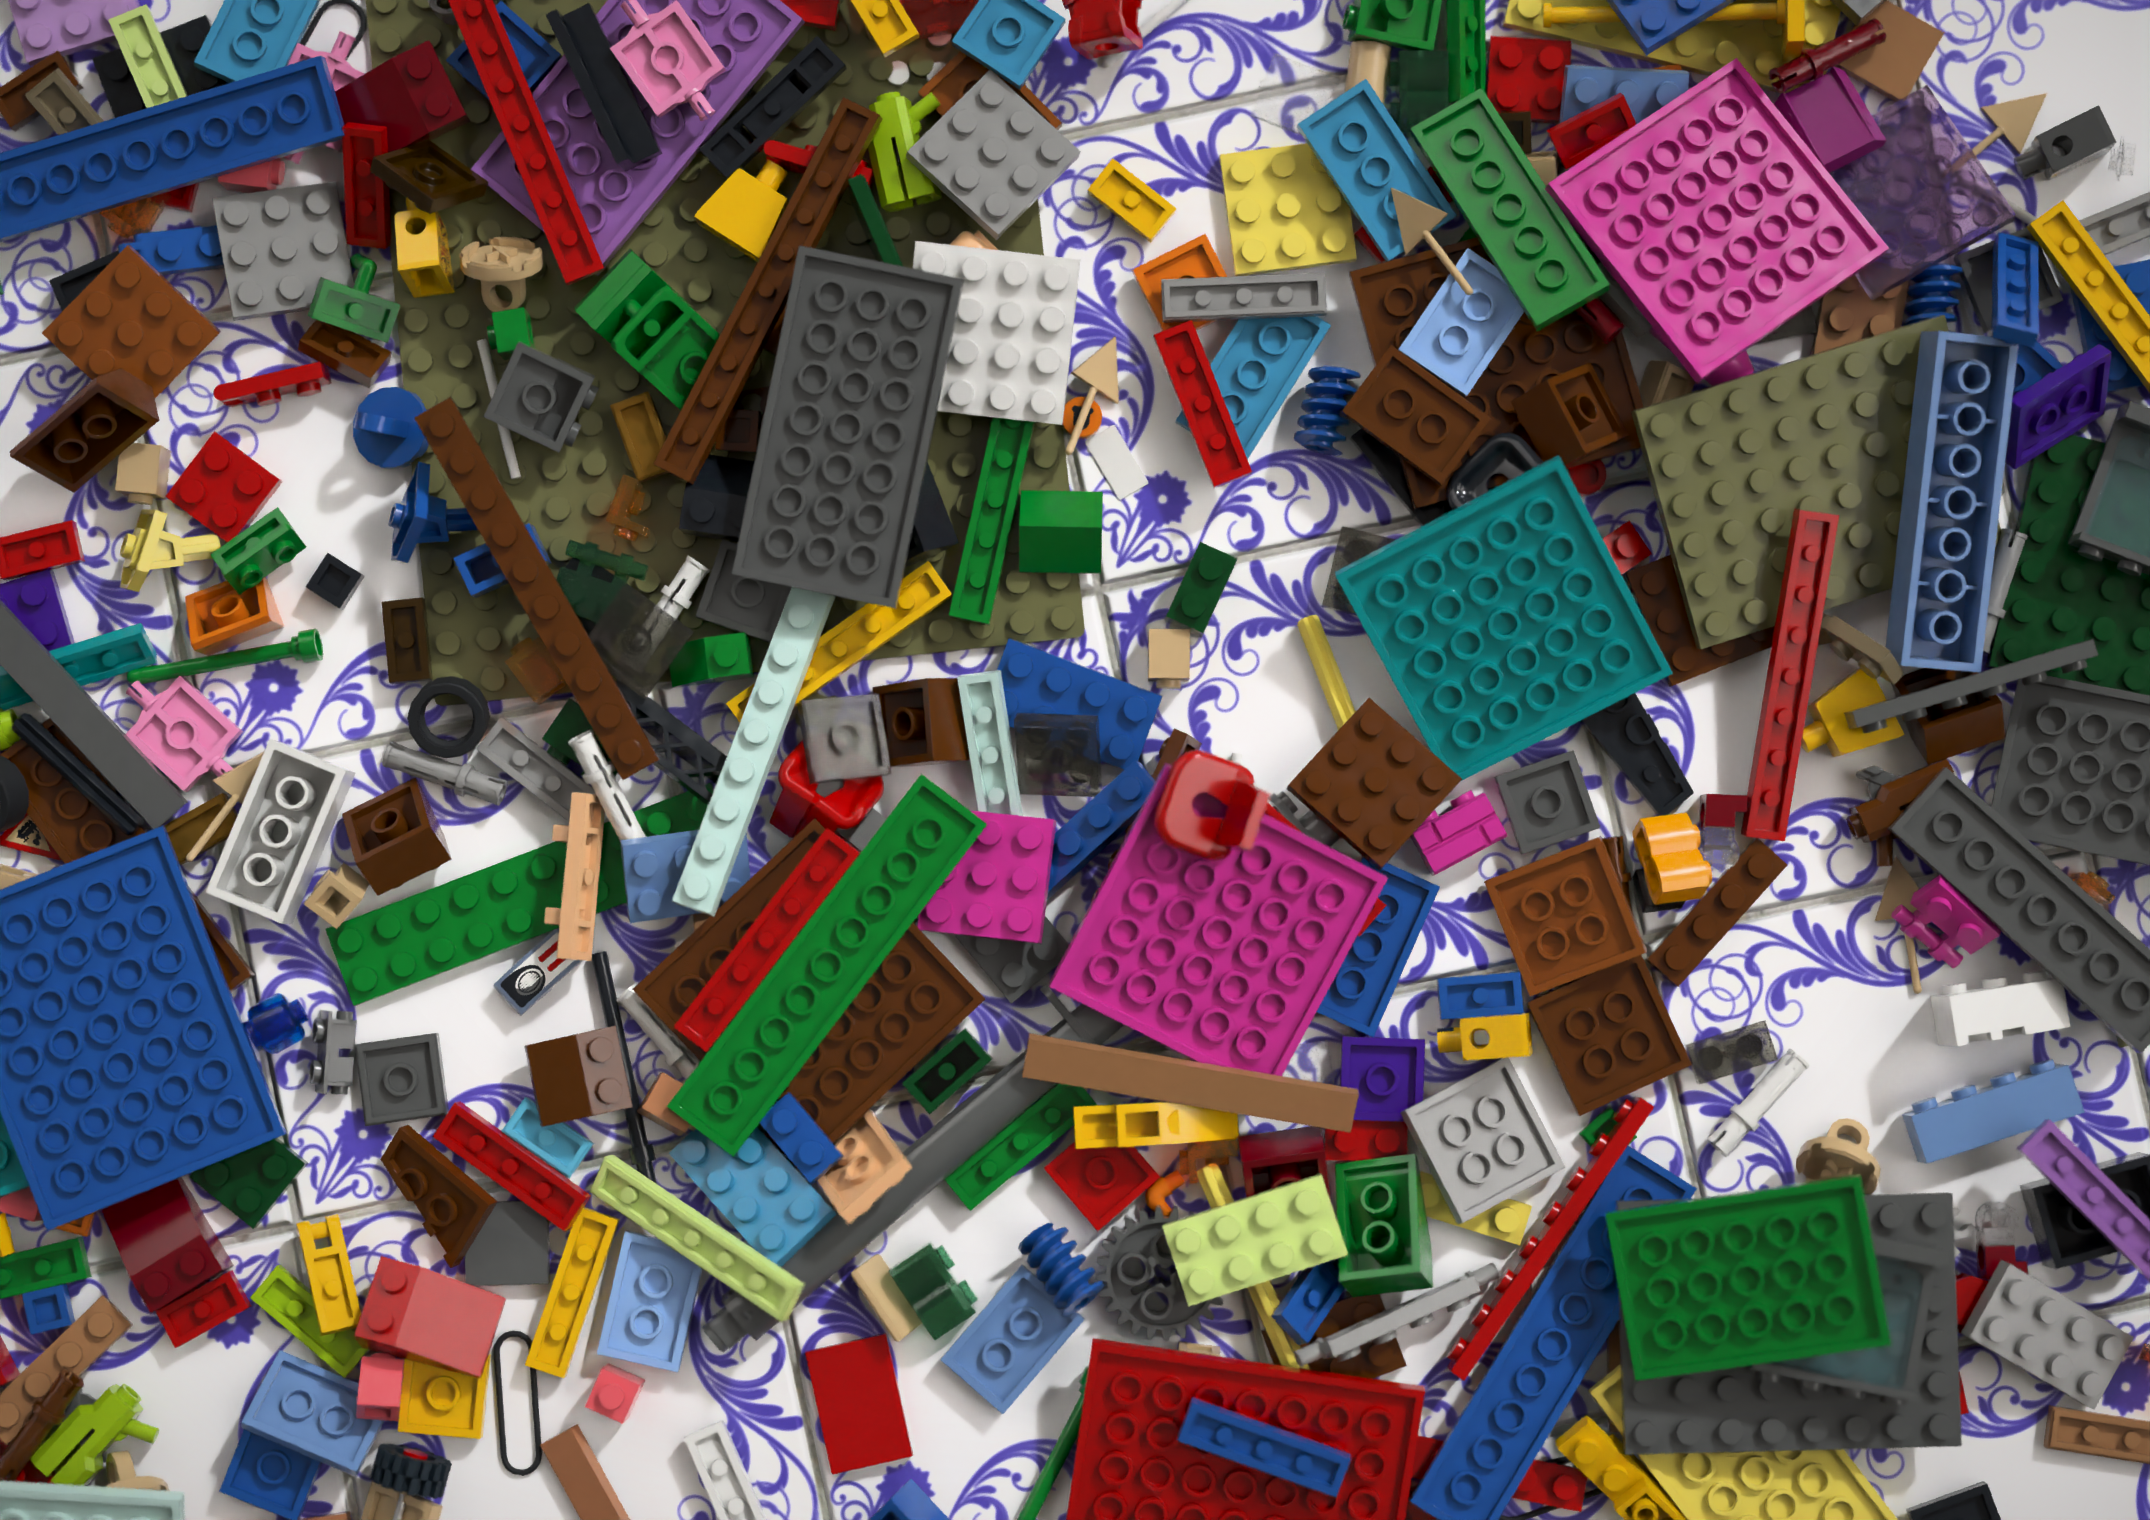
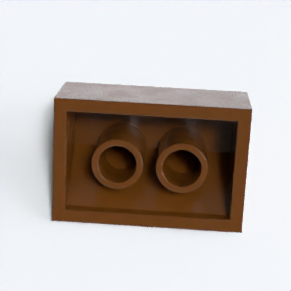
M122 368L98 376L10 450V457L74 493L160 421L153 389L150 385Z

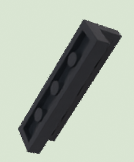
M587 3L565 15H562L557 9L546 14L616 164L623 170L628 171L663 154L618 59L610 50V42L592 5Z
M619 676L615 682L640 726L662 743L652 745L660 759L653 764L706 805H709L713 794L706 790L704 776L717 784L727 756L622 676ZM673 751L695 769H678L673 765L671 752ZM665 752L666 759L659 753ZM692 777H698V783Z

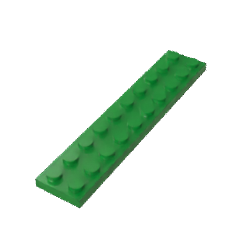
M920 774L667 1107L734 1157L987 826V823L923 774Z
M712 783L705 784L706 790L713 794L714 787ZM687 791L633 813L645 836L648 837L699 830L708 805ZM610 821L604 823L596 915L626 904L621 843ZM552 842L344 921L337 929L333 926L326 928L327 936L353 1006H358L559 928L560 925L544 923L545 908H561L567 843Z

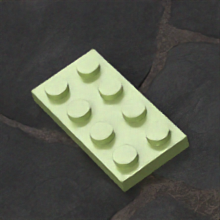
M1322 1173L1166 1223L1162 1226L1188 1306L1348 1255Z

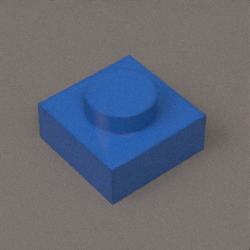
M67 1283L22 1294L31 1335L69 1326L75 1322Z

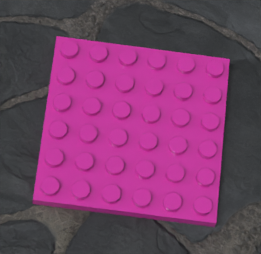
M1737 58L1549 182L1545 188L1556 201L1571 225L1697 384L1883 256L1889 249Z
M1165 763L1049 982V987L1198 1062L1282 1076L1388 878L1265 813L1262 820L1259 821L1260 827L1251 851L1232 850L1226 858L1213 861L1170 847L1159 837L1155 828V813L1172 767ZM1207 792L1198 793L1192 802L1193 811L1200 817L1224 818L1228 808Z

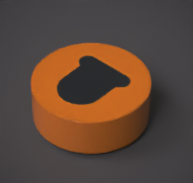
M1075 397L1065 405L1063 428L1070 436L1086 397ZM1094 400L1079 439L1092 437L1101 427L1102 411Z

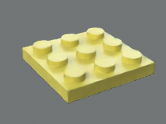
M1308 143L1220 154L1219 160L1235 276H1250L1356 262L1357 254L1350 207Z

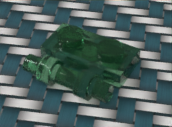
M570 540L565 555L580 560L577 571L561 566L556 580L578 617L628 633L641 594L627 589L626 585L629 577L644 581L649 565L634 561L635 556L622 553L619 556L599 549V544L590 541L583 544ZM594 565L615 571L612 583L591 577Z

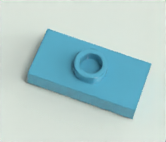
M528 1097L523 1099L501 1131L568 1178L573 1176L595 1144L564 1122L541 1127L536 1102Z

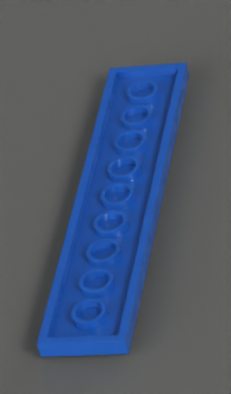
M320 55L0 153V242L341 140L345 136L342 130L344 122L326 58Z
M1626 1147L1588 1202L1411 1495L1410 1502L1439 1520H1498L1619 1319L1618 1282L1606 1222V1212L1616 1211L1615 1200L1691 1199L1697 1188L1632 1147Z

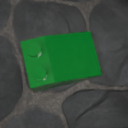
M1407 1154L1336 1163L1337 1221L1348 1251V1255L1338 1258L1340 1283L1352 1297L1433 1288L1432 1248L1417 1155Z

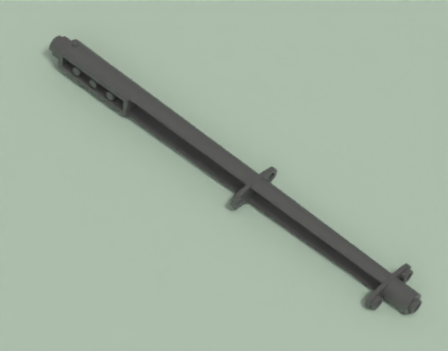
M1281 791L1278 795L1275 793L1270 795L1268 801L1271 806L1305 835L1329 847L1341 838L1311 810L1298 820L1294 816L1298 808L1284 791ZM1047 984L1040 989L1064 1018L1043 1036L1102 1045L1124 1026V1024L1084 1004H1081L1070 1013ZM1026 1050L902 1152L913 1168L904 1175L897 1185L890 1187L882 1194L866 1213L859 1215L849 1224L838 1213L834 1205H830L837 1214L781 1267L805 1284L793 1309L1057 1084L1022 1077ZM730 1289L722 1296V1303L725 1306L711 1317L702 1329L712 1343L724 1353L747 1334L757 1341L779 1321L733 1289Z

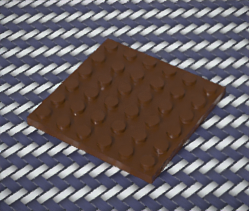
M1575 230L1580 240L1582 241V243L1594 259L1595 263L1598 265L1601 261L1597 258L1594 252L1590 249V247L1586 244L1583 238ZM1477 237L1441 247L1455 266L1467 248L1493 264ZM1432 249L1349 272L1350 282L1374 367L1390 345L1396 349L1400 348L1450 274ZM1599 298V300L1607 307V309H1608V310L1618 319V321H1619V318H1618V317L1610 310V308ZM1575 310L1543 329L1536 331L1524 312L1465 398L1491 417V419L1442 486H1439L1400 457L1414 510L1446 502L1447 484L1452 474L1494 435L1500 433L1516 434L1524 439L1536 453V448L1527 431L1518 421L1517 412L1511 401L1543 381L1587 363H1591L1628 436L1566 467V469L1641 449L1631 411L1643 408L1644 406L1623 332L1608 344H1604L1602 339ZM1499 474L1492 477L1488 483V490L1508 482L1507 476Z
M815 818L716 910L714 917L710 916L632 989L700 1061L708 1052H705L675 1029L674 1025L825 831V828ZM913 922L773 1106L788 1092L791 1093L834 1143L985 1000V997Z

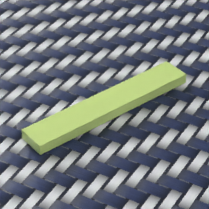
M609 1155L604 1157L590 1193L778 1321L783 1322L789 1319L805 1285L803 1282L616 1156Z

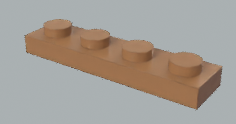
M102 1295L0 1393V1439L6 1445L11 1443L32 1414V1405L36 1399L44 1397L59 1376L61 1370H69L67 1378L70 1377L72 1372L80 1377L134 1325L105 1295Z

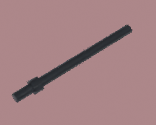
M607 951L592 954V964L606 1027L616 1026L632 1102L631 1108L624 1109L632 1148L628 1149L631 1165L636 1164L638 1172L657 1184L652 1163L653 1160H656L653 1144L648 1145L643 1117L637 1112L640 1103L620 1010L616 1001L617 996Z

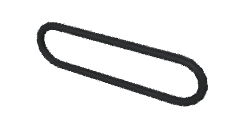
M512 1330L501 1335L494 1346L500 1452L504 1467L514 1475L524 1476L535 1471L542 1458L536 1369L530 1367L536 1457L529 1468L523 1470L516 1469L508 1462L500 1347L507 1338L519 1337L526 1342L530 1351L533 1341L525 1333Z

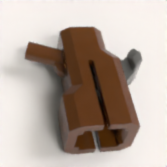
M1947 759L1932 763L1906 775L1896 776L1875 765L1856 772L1857 778L1869 782L1870 800L1849 808L1851 816H1848L1846 820L1850 832L1856 840L1861 838L1863 843L1876 840L1877 866H1893V839L1897 837L1888 830L1892 823L1942 768L1947 767L1954 773Z

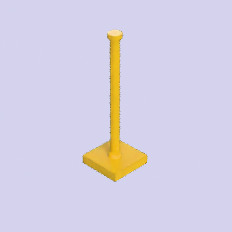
M1776 0V3L1730 4L1704 20H1776V24H1782V62H1789L1800 57L1805 41V0ZM1543 3V28H1551L1552 24L1622 23L1611 6L1552 7V3Z

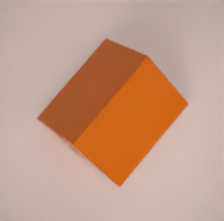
M266 577L259 584L247 589L240 595L228 581H224L185 596L191 646L194 651L207 656L285 627Z

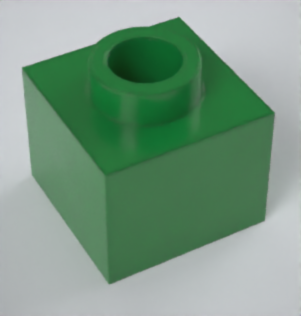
M524 307L491 313L493 325L487 326L491 350L497 349L498 354L504 360L511 359L519 341L535 348L530 314Z

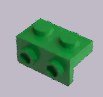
M277 507L210 555L221 569L224 578L240 595L247 589L259 584L264 577L281 565L290 562L307 546L282 511Z

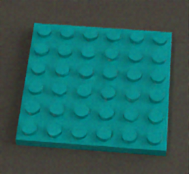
M1559 455L1335 572L1338 582L1431 752L1461 777V781L1673 674Z

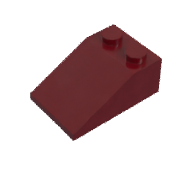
M430 40L390 58L335 91L344 125L347 122L387 127L388 152L427 140L431 141L470 122Z
M1310 1126L1238 1136L1246 1198L1322 1173L1331 1200L1325 1148L1320 1127Z
M182 1177L101 1209L127 1273L150 1313L156 1312L182 1298L234 1266Z

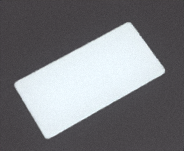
M1111 425L1085 441L1119 500L1149 483L1115 425Z

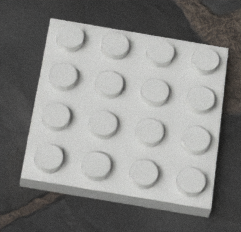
M915 241L913 269L964 280L937 411L1063 425L1081 259Z

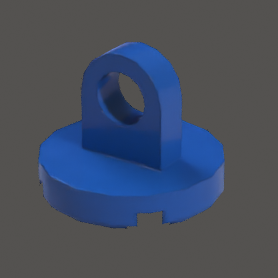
M398 387L380 388L368 394L358 406L353 419V438L358 451L368 462L386 469H403L411 465L409 463L413 462L417 457L420 458L426 452L429 443L414 417L427 411L417 394Z

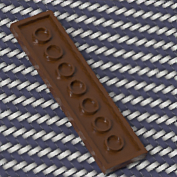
M51 718L42 723L52 735L122 798L116 788ZM20 739L0 754V756H4L14 763L24 776L29 790V807L26 813L65 864L148 832L142 825L133 835L124 834L23 739ZM190 888L232 993L255 974Z

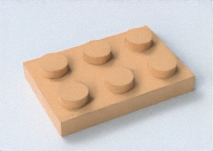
M869 1109L834 1142V1145L845 1157L817 1181L838 1213L850 1224L859 1215L866 1213L873 1203L890 1187L897 1185L913 1167L873 1111Z

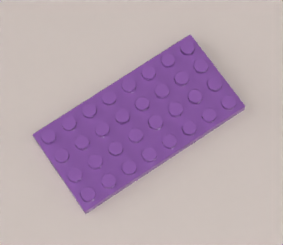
M608 0L596 14L611 47L625 38L634 26L625 11L620 7L626 1L636 14L628 0ZM676 0L637 1L645 13L650 15L662 11ZM677 0L726 69L725 72L709 82L704 91L701 92L715 110V113L710 117L700 104L699 106L708 117L707 120L701 122L687 102L676 106L659 118L621 65L663 153L628 171L623 170L616 164L565 55L561 57L532 93L604 268L699 153V148L712 137L805 23L799 15L782 1ZM501 131L471 170L487 180L489 187L544 232L503 131Z

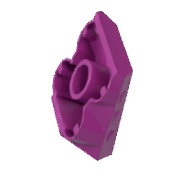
M1833 66L1830 72L1817 80H1812L1788 93L1780 94L1774 103L1776 108L1829 173L1884 146L1887 141L1846 72Z

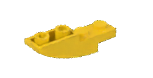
M1166 1101L1073 1107L1075 1149L1238 1139L1239 1136L1237 1113Z
M1587 1415L1555 1440L1557 1449L1613 1501L1615 1511L1624 1520H1687L1645 1465L1634 1454L1626 1455L1623 1452V1443L1613 1433L1608 1436Z

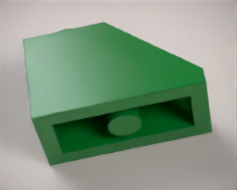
M745 632L705 637L667 647L672 688L754 677L750 639Z

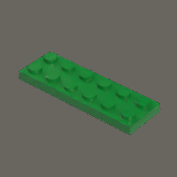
M1482 88L1410 128L1411 136L1536 331L1543 329L1609 291L1610 284L1556 201L1545 190V184Z

